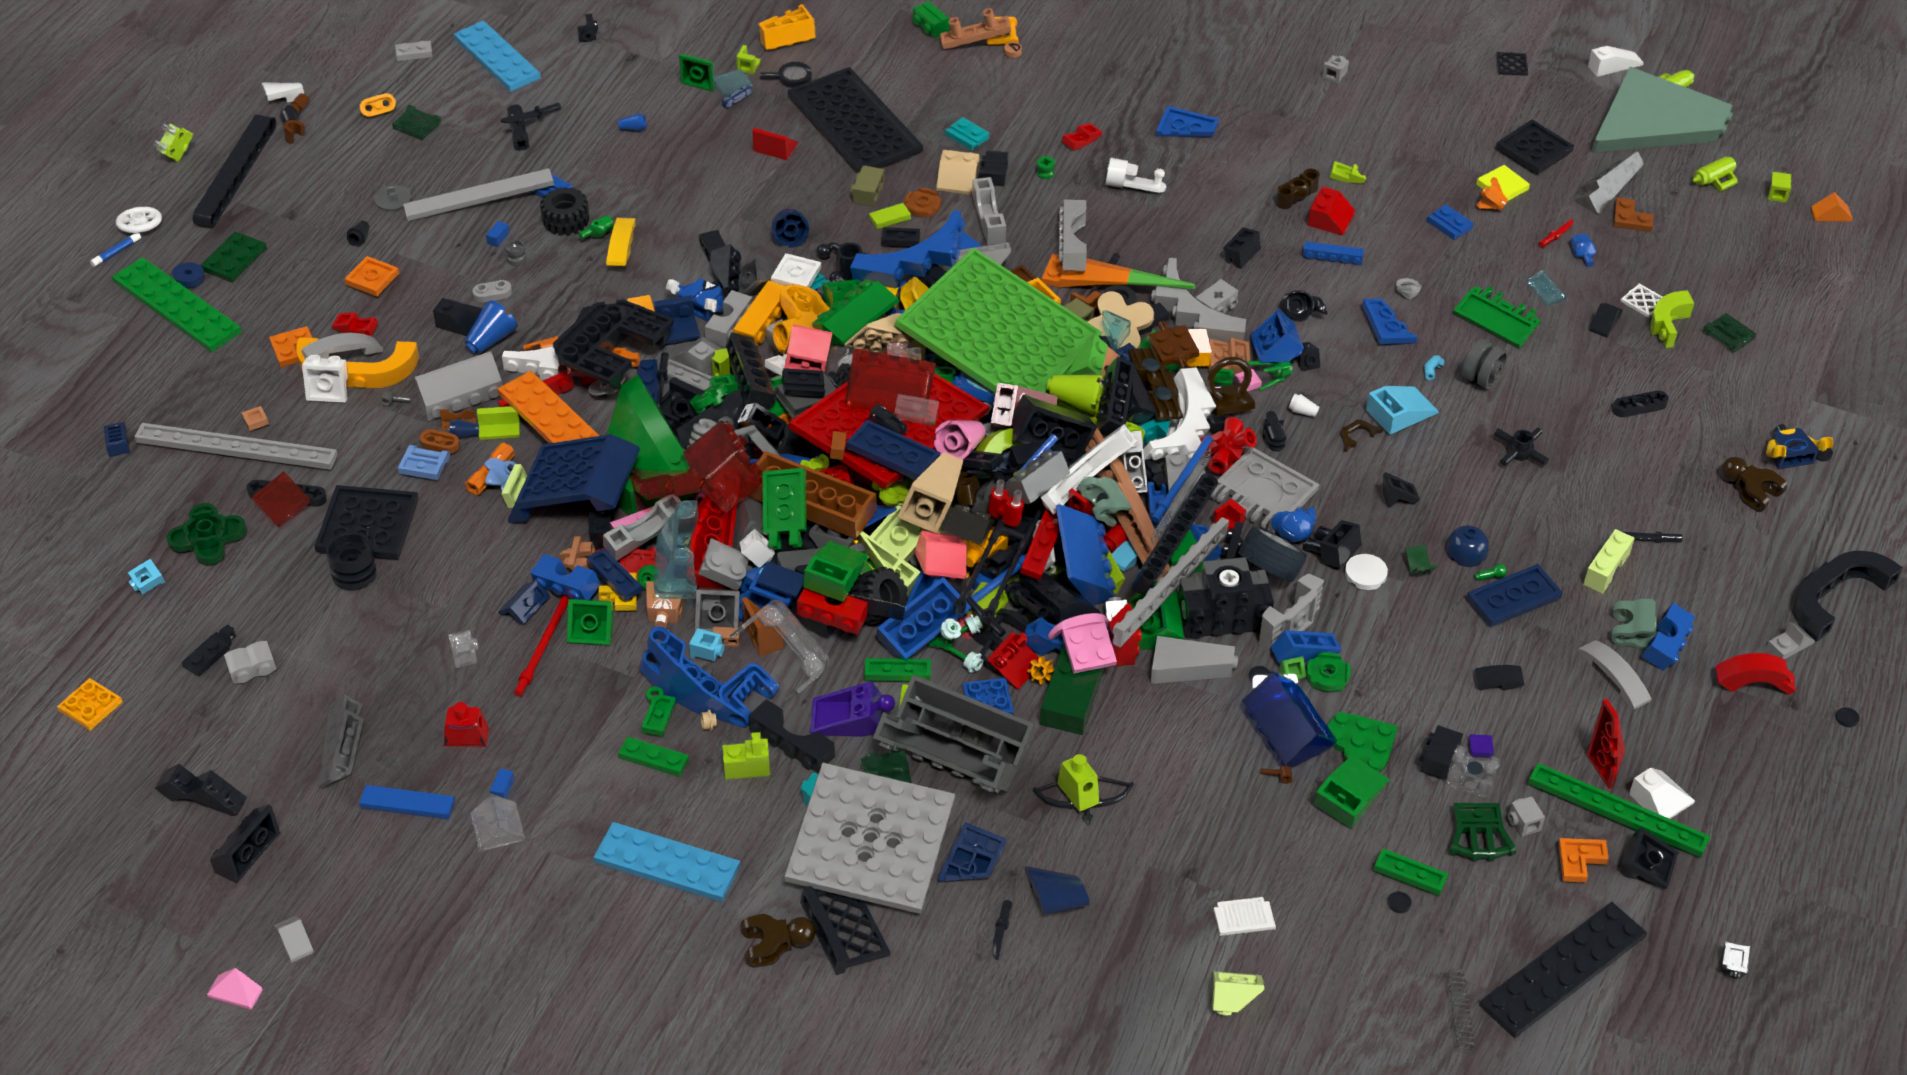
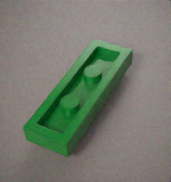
M865 658V681H910L912 675L931 681V659Z
M628 736L618 752L619 759L677 777H681L689 762V755Z
M1383 848L1374 866V871L1438 896H1440L1449 874Z

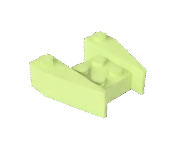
M899 501V503L894 505H886L896 507L897 510L890 513L871 536L862 531L859 535V544H864L866 554L869 555L870 560L877 568H892L894 573L897 572L900 575V579H903L905 582L904 586L907 587L908 592H906V595L909 597L921 572L910 565L908 561L915 554L921 530H929L897 518L903 502ZM944 517L938 533L959 535V526Z

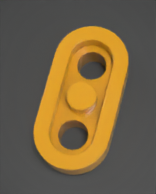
M381 94L364 99L359 106V110L363 116L373 117L391 112L396 105V101L390 94ZM383 101H388L389 106L385 107ZM365 106H371L372 110L366 111Z

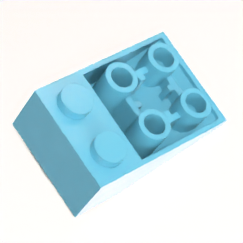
M1384 386L1370 392L1368 395L1366 411L1390 435L1439 413L1415 387Z

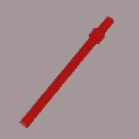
M562 596L526 669L522 670L518 678L519 683L514 690V694L518 697L522 696L526 686L530 685L534 677L533 673L569 603L567 596Z

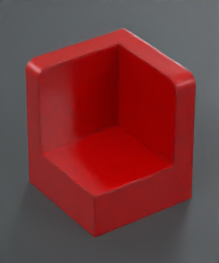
M1231 498L1214 510L1212 524H1216L1221 517L1229 520L1228 529H1233L1236 521L1245 524L1246 509Z

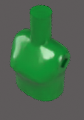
M609 215L595 219L590 223L589 228L579 232L578 235L580 239L588 236L591 238H603L606 233L612 231L613 221Z

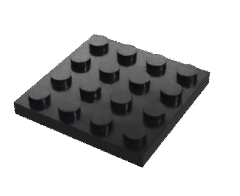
M336 485L314 545L315 551L326 553L328 544L335 537L345 533H358L370 540L373 557L398 559L419 498L418 492Z

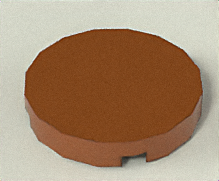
M919 188L918 191L913 192L912 190L905 196L904 205L913 216L930 217L937 214L941 209V197L938 196L936 191Z

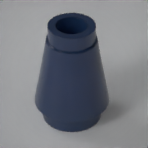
M455 419V421L450 420L449 433L456 435L458 438L478 436L479 423Z

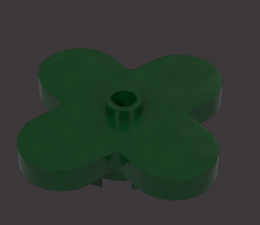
M201 503L190 510L188 522H184L183 525L171 529L166 539L171 550L175 552L194 550L196 559L200 563L211 565L219 562L224 557V544L244 537L247 527L242 517L237 515L224 517L222 514H218L217 508L213 504Z

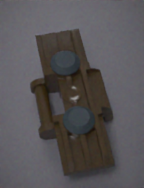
M1155 348L1128 349L1130 359L1135 364V369L1144 387L1151 388L1147 393L1157 412L1154 415L1156 421L1183 418V413L1177 402L1179 390L1171 372L1165 369V366H1162Z

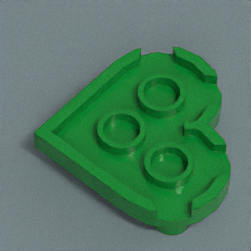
M1338 712L1328 724L1327 739L1334 744L1335 750L1343 753L1344 762L1353 755L1376 771L1383 772L1388 764L1398 726L1355 714Z

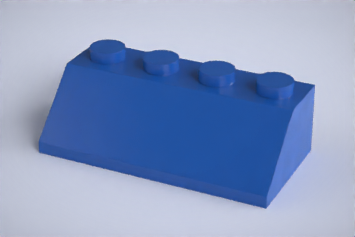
M942 577L905 606L903 621L889 618L877 627V639L891 654L907 660L941 633V625L946 619L957 621L971 610V606L967 603L964 613H955L953 611V603L955 599L960 597V594Z

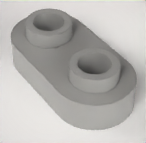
M505 280L481 283L473 288V297L477 302L505 299L512 294L511 284Z

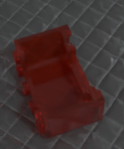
M720 420L688 447L683 454L700 488L727 513L763 482V477L760 474L763 471L756 462L752 464L748 460L750 457L745 452L748 442L741 434L737 435L734 432V427L728 421L723 422Z

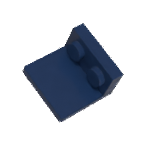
M692 295L653 302L655 312L674 319V324L665 344L700 338V332L694 315Z

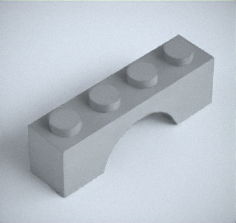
M991 177L972 179V197L987 245L1006 243V223L1003 214H998L995 189Z
M673 491L657 501L653 508L638 521L629 525L620 524L604 534L603 546L617 561L683 520L686 507Z

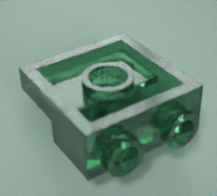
M891 749L887 754L877 755L876 753H868L864 758H861L862 772L912 784L905 751Z

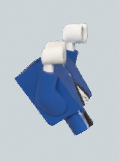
M698 279L694 283L685 286L679 285V282L675 280H668L666 289L671 290V293L678 294V297L692 295L695 316L709 322L716 312H723V285L720 280L715 279L712 283H709L703 279Z

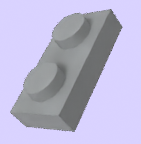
M431 41L395 45L397 61L433 57Z

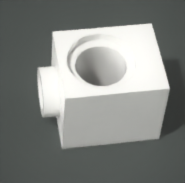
M756 529L739 542L741 553L759 568L764 563L770 562L775 554L772 547H769V540Z

